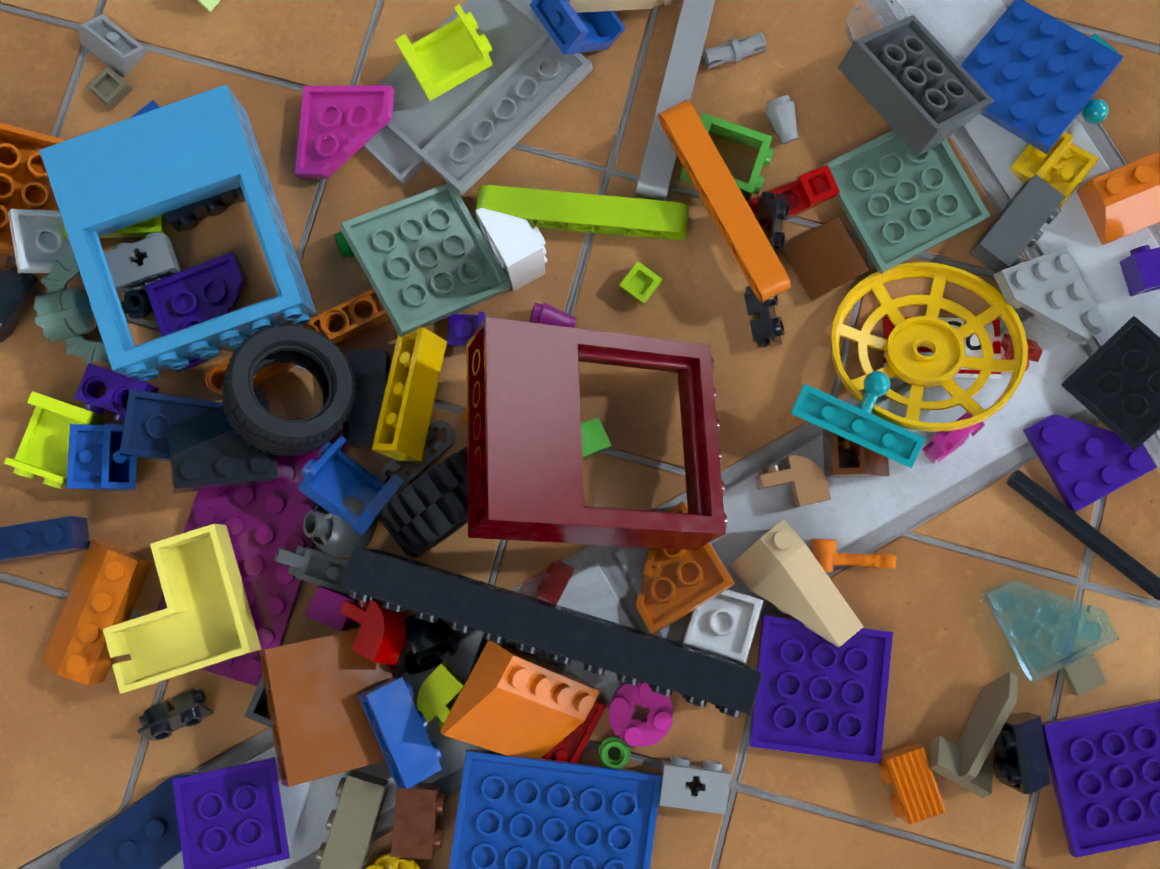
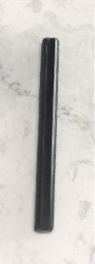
M1016 470L1009 476L1006 482L1008 486L1154 599L1160 600V578L1023 472Z

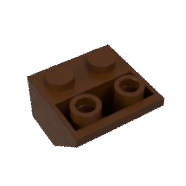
M823 429L824 474L826 478L889 476L887 457Z

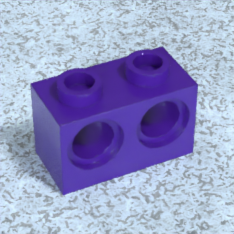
M88 363L75 399L86 402L84 409L102 415L106 409L115 412L113 419L125 422L129 390L158 393L159 388ZM105 384L106 392L102 397L98 398V389Z

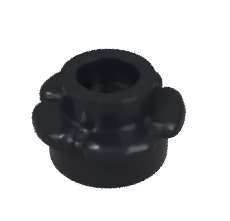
M132 289L124 295L125 299L121 302L123 312L129 314L130 318L141 319L151 313L152 306L145 290L140 289L137 291ZM136 301L139 302L138 306H134Z

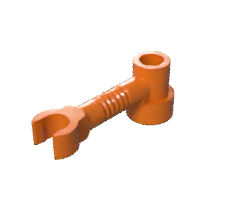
M811 539V552H814L815 558L825 572H833V565L896 568L897 555L837 553V540Z

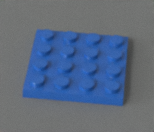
M1014 0L961 66L994 100L992 105L980 114L1045 154H1048L1119 66L1123 56L1024 0Z

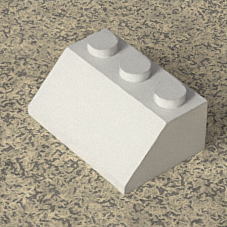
M485 208L476 210L483 237L510 282L513 291L546 274L545 263L548 262L545 256L547 252L544 247L546 242L537 227L532 229L526 219Z

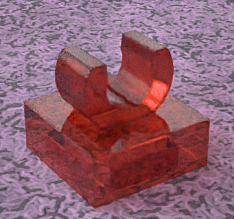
M1005 333L1001 346L1006 353L1003 355L1002 360H1013L1012 338L1010 334ZM1027 339L1028 359L1025 371L1029 367V360L1038 362L1043 351L1035 340Z

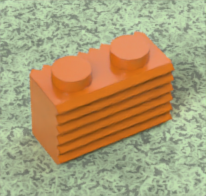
M914 743L881 755L882 765L878 766V771L883 783L889 785L893 793V797L889 798V802L896 817H901L908 824H914L915 822H920L921 820H926L946 812L922 746Z

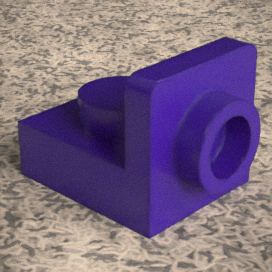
M479 312L478 315L453 314L449 316L447 345L449 347L466 348L467 342L484 318L487 317L486 313Z

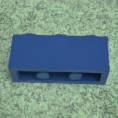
M392 677L358 694L397 787L408 789L442 770L439 763L441 753L435 742H430L426 733L428 723L423 713L417 711L412 700L415 698L414 690L407 680L404 681L403 677Z

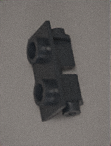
M762 192L761 198H758L755 218L766 221V227L761 228L778 257L779 251L783 250L785 244V233L782 232L783 221L787 220L789 215L790 203L786 201V194L776 193L774 199V193Z
M747 286L744 298L748 315L760 313V318L750 321L753 342L757 343L758 348L769 346V340L781 345V336L785 334L781 317H777L775 305H778V296L776 295L761 303L751 287Z
M191 689L172 698L175 708L172 711L170 703L167 701L145 710L143 715L139 717L142 728L138 729L137 733L153 741L163 740L170 737L172 732L180 728L199 724L202 718L213 714V711L202 705V702L206 700L203 690L199 689L196 691Z

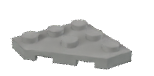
M1067 247L1006 268L993 275L1007 304L1016 309L1022 307L1033 313L1032 318L1052 329L1058 327L1068 333V338L1077 343L1107 331L1102 316L1098 312L1088 287L1084 283Z

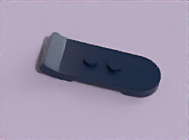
M183 772L162 782L81 847L64 858L60 863V869L161 868L182 851L172 780L199 773Z

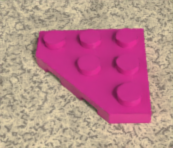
M391 85L304 86L294 174L299 178H329L392 120L395 90Z

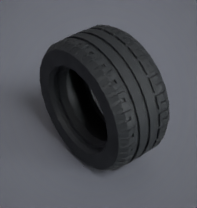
M281 324L277 327L274 325L270 326V328H263L262 331H256L239 344L232 354L225 372L221 399L223 400L224 413L227 415L226 418L231 423L232 429H235V432L241 435V438L244 441L246 440L247 444L254 445V448L261 449L265 453L270 452L272 455L278 454V456L286 455L291 457L292 455L299 456L300 454L311 453L315 449L321 448L336 435L353 406L355 399V377L352 374L353 370L349 366V361L345 359V354L341 352L339 347L335 346L336 344L333 341L329 340L330 338L324 337L322 333H317L313 329L309 330L304 326H292L291 324L284 326ZM274 363H293L301 366L317 379L322 389L323 406L315 415L302 420H285L272 415L259 403L253 391V376L263 367Z

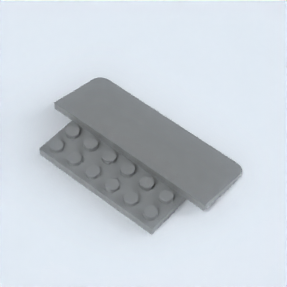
M467 0L461 6L465 14L471 12L479 27L476 30L478 35L480 36L484 33L493 49L489 52L493 65L437 98L429 101L405 59L377 84L391 85L395 90L392 120L363 147L403 186L423 167L428 165L457 192L463 195L593 71L592 62L582 54L563 55L529 6L533 0ZM454 12L437 29L456 19V12Z

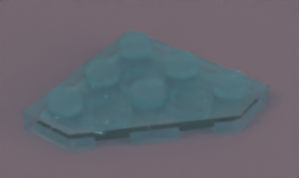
M1010 580L983 594L1030 682L1035 683L1119 640L1103 609L1074 601L1056 593L1044 591L1017 580Z

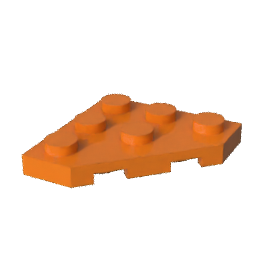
M682 501L667 512L688 513V507L686 502ZM711 543L696 550L651 548L648 551L643 572L644 580L635 607L650 633L655 635L735 585V582Z

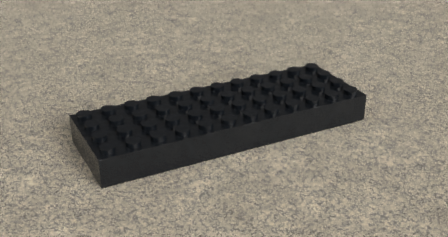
M354 547L341 588L351 590L349 594L351 598L364 602L383 600L382 607L401 613L403 611L415 610L417 611L416 618L432 623L447 620L450 621L449 628L468 634L473 630H479L484 632V639L495 643L503 644L507 639L518 642L516 649L527 653L537 654L539 649L551 653V660L570 665L571 660L579 661L584 664V670L604 676L605 670L617 674V680L638 686L640 680L649 684V687L652 688L651 691L671 697L673 691L681 694L686 702L701 707H706V703L710 702L715 705V708L719 709V712L736 718H740L741 712L751 715L763 674L740 661L583 612H572L565 609L566 607L379 549Z

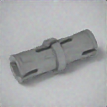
M760 32L743 39L736 40V38L728 40V43L704 49L703 54L705 56L703 58L705 65L710 69L732 61L733 63H738L747 56L766 52V40L763 33Z

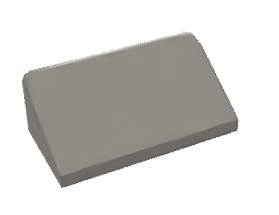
M103 14L79 25V41L81 45L122 77L128 75L147 54V49Z

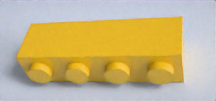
M420 327L402 337L398 334L372 450L397 461L422 460L447 341L424 327Z

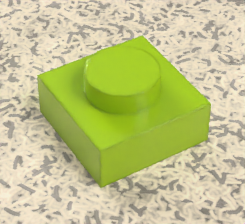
M637 261L620 283L619 289L644 306L663 279Z

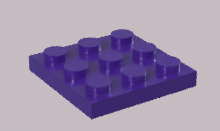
M275 757L172 780L184 869H248L290 858Z

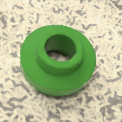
M608 737L599 746L598 757L603 766L622 769L630 760L629 745L619 737ZM616 747L620 750L618 758L613 759L609 757L608 751L610 748Z

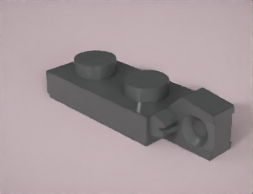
M298 545L295 552L278 547L274 560L290 566L288 574L294 575L296 579L350 594L351 590L341 588L350 560L331 556L323 551L307 546L302 547Z

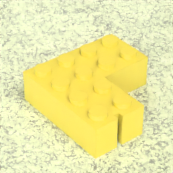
M211 524L151 543L150 546L167 608L103 628L110 658L130 654L132 659L112 664L120 694L261 650L227 526Z

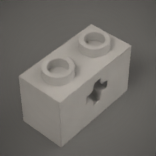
M150 233L145 235L143 240L132 244L121 243L114 246L113 250L104 253L115 288L123 294L132 289L137 291L140 289L144 290L145 285L184 271L175 242L164 233Z
M671 756L670 760H662L659 805L726 815L730 773L726 768H722L723 763L717 761L703 760V765L691 764L689 758L682 756ZM693 776H697L702 785H696L695 789L691 790L686 782H692Z

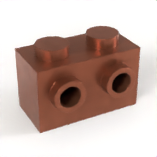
M417 783L408 789L396 788L391 857L432 859L435 850L441 849L443 829L437 828L438 815H443L445 807V794H440L441 784Z

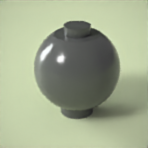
M345 497L341 501L342 505L358 516L366 508L365 504L356 497ZM318 504L313 511L306 513L303 521V529L306 536L312 537L314 543L323 552L335 557L351 556L354 547L366 548L371 542L377 527L375 520L364 535L361 536L343 518L329 513Z

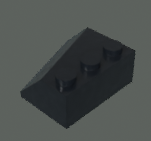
M262 389L255 392L259 403L271 413L265 390ZM223 405L167 428L173 493L275 483L278 479L276 454L272 455L270 452H262L261 449L254 448V445L247 444V441H244L241 435H238L235 429H232L231 423L228 422L227 415L224 413Z

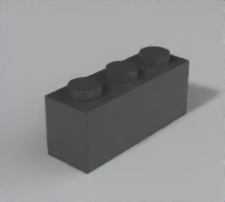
M1033 175L1022 185L969 253L994 273L1020 264L1025 257L1021 252L1026 246L1032 247L1043 234L1039 229L1045 222L1050 224L1062 210L1058 205L1065 196L1038 175Z

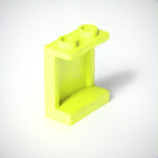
M459 4L454 7L457 14L456 19L415 43L411 44L406 34L395 39L404 59L429 101L493 65L489 56V52L493 49L484 33L480 36L478 35L476 30L479 27L471 12L465 14Z
M32 391L27 403L36 407L15 458L6 457L4 464L15 467L13 473L33 479L35 474L44 477L43 484L62 489L64 484L67 485L70 424L101 425L104 416Z

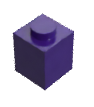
M1144 245L1130 250L1131 256L1119 262L1130 297L1159 290L1160 247L1150 249L1149 245Z

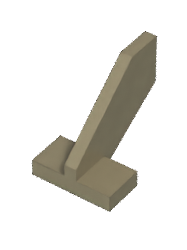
M1008 672L983 686L958 744L942 736L931 740L929 769L982 798L992 794L993 765L985 760L1017 702V675Z

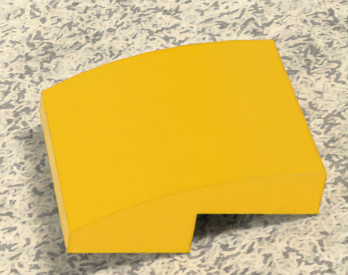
M1067 132L1060 137L1048 154L1029 144L1010 167V171L1023 184L1036 174L1063 194L1065 198L1058 205L1060 209L1099 160L1097 156L1073 144L1074 136Z

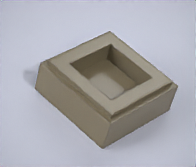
M106 66L87 86L111 110L133 90L109 66Z
M1086 652L1059 665L1073 695L1079 696L1107 683L1092 652Z

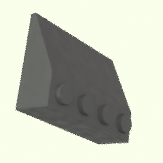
M914 15L855 40L837 67L917 156L940 144L994 102Z

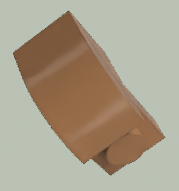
M787 456L783 458L785 470H782L781 465L763 468V474L755 477L758 490L788 484L794 508L831 500L827 479L823 470L813 460L804 456Z

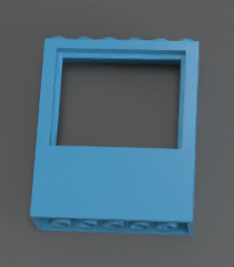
M227 85L40 150L113 371L125 374L127 377L139 379L140 381L151 380L159 376L158 372L168 368L170 370L182 369L187 367L189 361L199 357L200 359L213 358L220 354L219 350L227 347L235 349L243 340L248 339V336L256 331H262L263 328H270V326L274 325L277 327L281 324L284 326L286 324L302 326L310 322L309 318L317 316L245 107ZM241 187L278 295L135 346L99 237Z

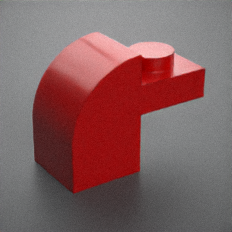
M344 600L339 613L361 624L351 650L373 662L396 665L406 639V622L403 613L382 607L383 601L364 602L359 600L358 603Z

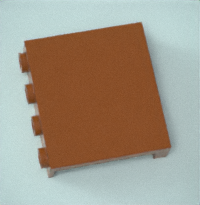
M359 629L258 651L281 784L291 787L386 761L358 694L392 677H396V670L394 665L373 662L351 650Z

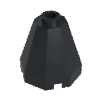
M14 264L0 268L1 343L12 335L39 290L34 284L38 280L33 273H18L17 266Z

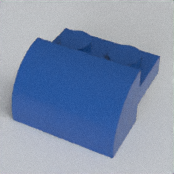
M70 424L67 489L136 490L137 457L121 456L119 454L124 425Z

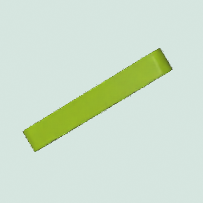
M482 185L478 188L476 210L485 208L526 219L529 225L534 228L665 240H683L687 238L689 206L681 202Z

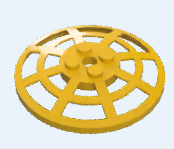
M929 262L904 263L882 274L877 271L869 275L847 293L838 307L832 324L830 339L832 360L845 388L861 403L864 395L860 390L864 389V379L869 373L873 372L868 359L867 346L884 351L888 366L877 371L884 372L888 375L889 379L897 376L902 381L911 385L909 398L891 389L884 395L900 405L907 406L906 416L904 418L895 415L876 404L871 412L886 421L913 430L928 432L953 431L985 421L1000 411L1013 397L1023 379L1027 366L1028 344L1026 334L1014 308L1006 303L1003 295L995 287L980 277L963 269L945 264ZM904 278H934L930 295H908L892 300L883 285L890 281ZM946 281L958 284L974 292L991 307L975 317L963 306L942 298ZM872 290L881 306L868 317L861 331L843 324L853 305ZM914 305L927 306L925 316L911 317L906 320L898 310L902 307ZM940 309L955 314L966 324L955 329L947 322L938 319ZM885 315L888 316L895 327L890 333L888 340L870 335L874 326ZM998 317H1001L1006 324L1012 338L1014 360L994 359L992 342L984 327ZM975 333L981 345L983 358L965 356L963 340ZM840 336L858 343V357L865 374L864 376L850 380L846 374L840 356ZM928 347L932 350L933 355L922 356L918 353L917 348ZM960 368L980 370L976 381L966 391L953 380ZM991 372H1011L1010 382L1003 394L992 406L985 410L972 399L984 387ZM942 386L952 397L941 401H922L924 388ZM958 405L973 416L969 419L947 423L919 421L920 410H943Z

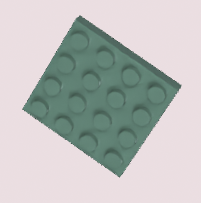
M892 130L827 163L840 191L835 197L875 268L881 274L991 217L946 139L934 148L917 156L896 131Z
M449 183L341 223L340 230L400 337L507 292L511 287L510 282L462 198Z

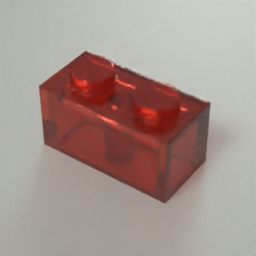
M559 560L556 563L551 562L547 573L550 575L546 581L542 580L538 587V591H540L539 596L557 605L575 568Z

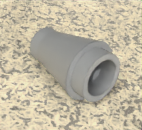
M789 95L767 102L765 104L767 108L765 114L779 136L781 144H787L799 139L794 101L790 100Z

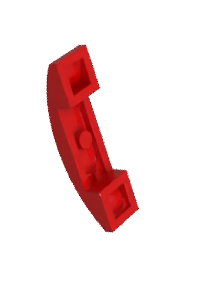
M828 164L800 175L798 180L769 191L774 193V199L776 193L787 195L786 201L790 203L787 219L820 205L840 193ZM761 195L746 201L755 217L758 198H761ZM757 220L761 227H766V221Z

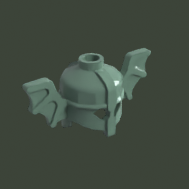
M70 252L65 258L60 260H52L50 274L40 280L47 287L48 293L34 298L36 301L34 309L37 311V316L34 318L36 325L43 328V335L49 338V342L65 340L67 344L65 353L67 355H79L85 360L87 365L97 361L109 363L104 343L88 340L83 336L91 333L96 327V319L87 293L78 287L67 288L68 282L80 273L74 253Z

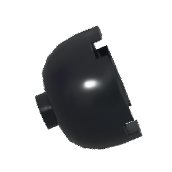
M416 614L405 619L406 639L396 667L399 674H403V670L407 669L408 674L413 675L440 665L443 661L439 657L449 652L450 656H453L459 648L452 629L443 620L432 623L416 618Z

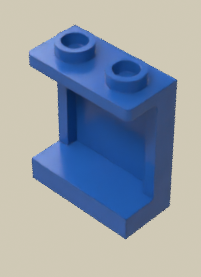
M533 0L529 5L563 55L608 49L625 29L614 11L575 13L567 0Z
M341 436L334 444L327 442L317 455L318 461L312 458L300 473L304 479L298 490L329 513L343 518L352 526L354 531L363 536L380 515L381 510L384 509L383 507L393 499L405 480L394 473L385 484L341 451L346 442V439ZM345 497H356L365 504L366 508L358 516L342 505L341 501Z

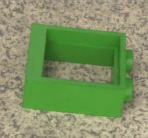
M702 113L700 120L708 134L712 133L759 149L748 183L734 179L745 200H750L753 193L758 195L765 177L760 176L762 166H769L774 149L769 148L773 136ZM683 167L680 180L692 183Z

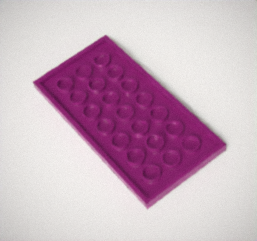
M331 439L328 442L334 444L337 440ZM344 443L341 448L344 454H346L348 448L347 443ZM324 445L311 453L308 452L299 456H278L276 454L278 479L275 483L198 491L183 532L186 533L211 524L227 526L261 650L282 646L303 584V580L296 579L294 575L288 574L290 566L274 560L278 547L292 552L296 551L298 545L313 549L315 547L312 537H308L304 533L303 521L306 513L313 511L317 503L300 492L298 487L304 479L300 475L301 471L312 458L315 461L319 460L317 455ZM163 593L157 611L167 608ZM258 651L202 668V670L253 686H258L262 677Z

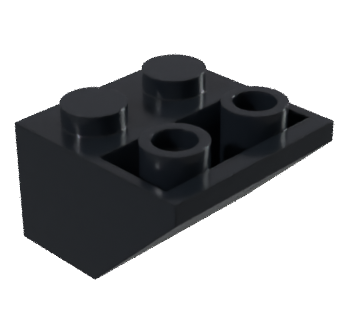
M1029 712L1010 714L993 745L996 759H993V771L999 782L1023 794H1031L1051 784L1041 716Z

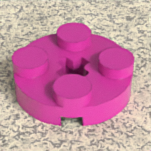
M967 411L956 421L969 419L973 416ZM982 421L967 428L940 431L931 438L932 441L924 446L922 450L930 462L935 464L965 443L964 441L970 437L969 434L972 436L977 434L985 426V423Z
M640 680L638 686L625 683L615 691L608 713L610 725L614 733L621 740L635 747L650 746L659 742L667 734L673 723V706L670 698L651 691L652 688L649 687V684ZM640 704L642 708L648 706L650 712L646 714L647 719L643 722L639 718L634 720L631 716L635 713L634 706Z

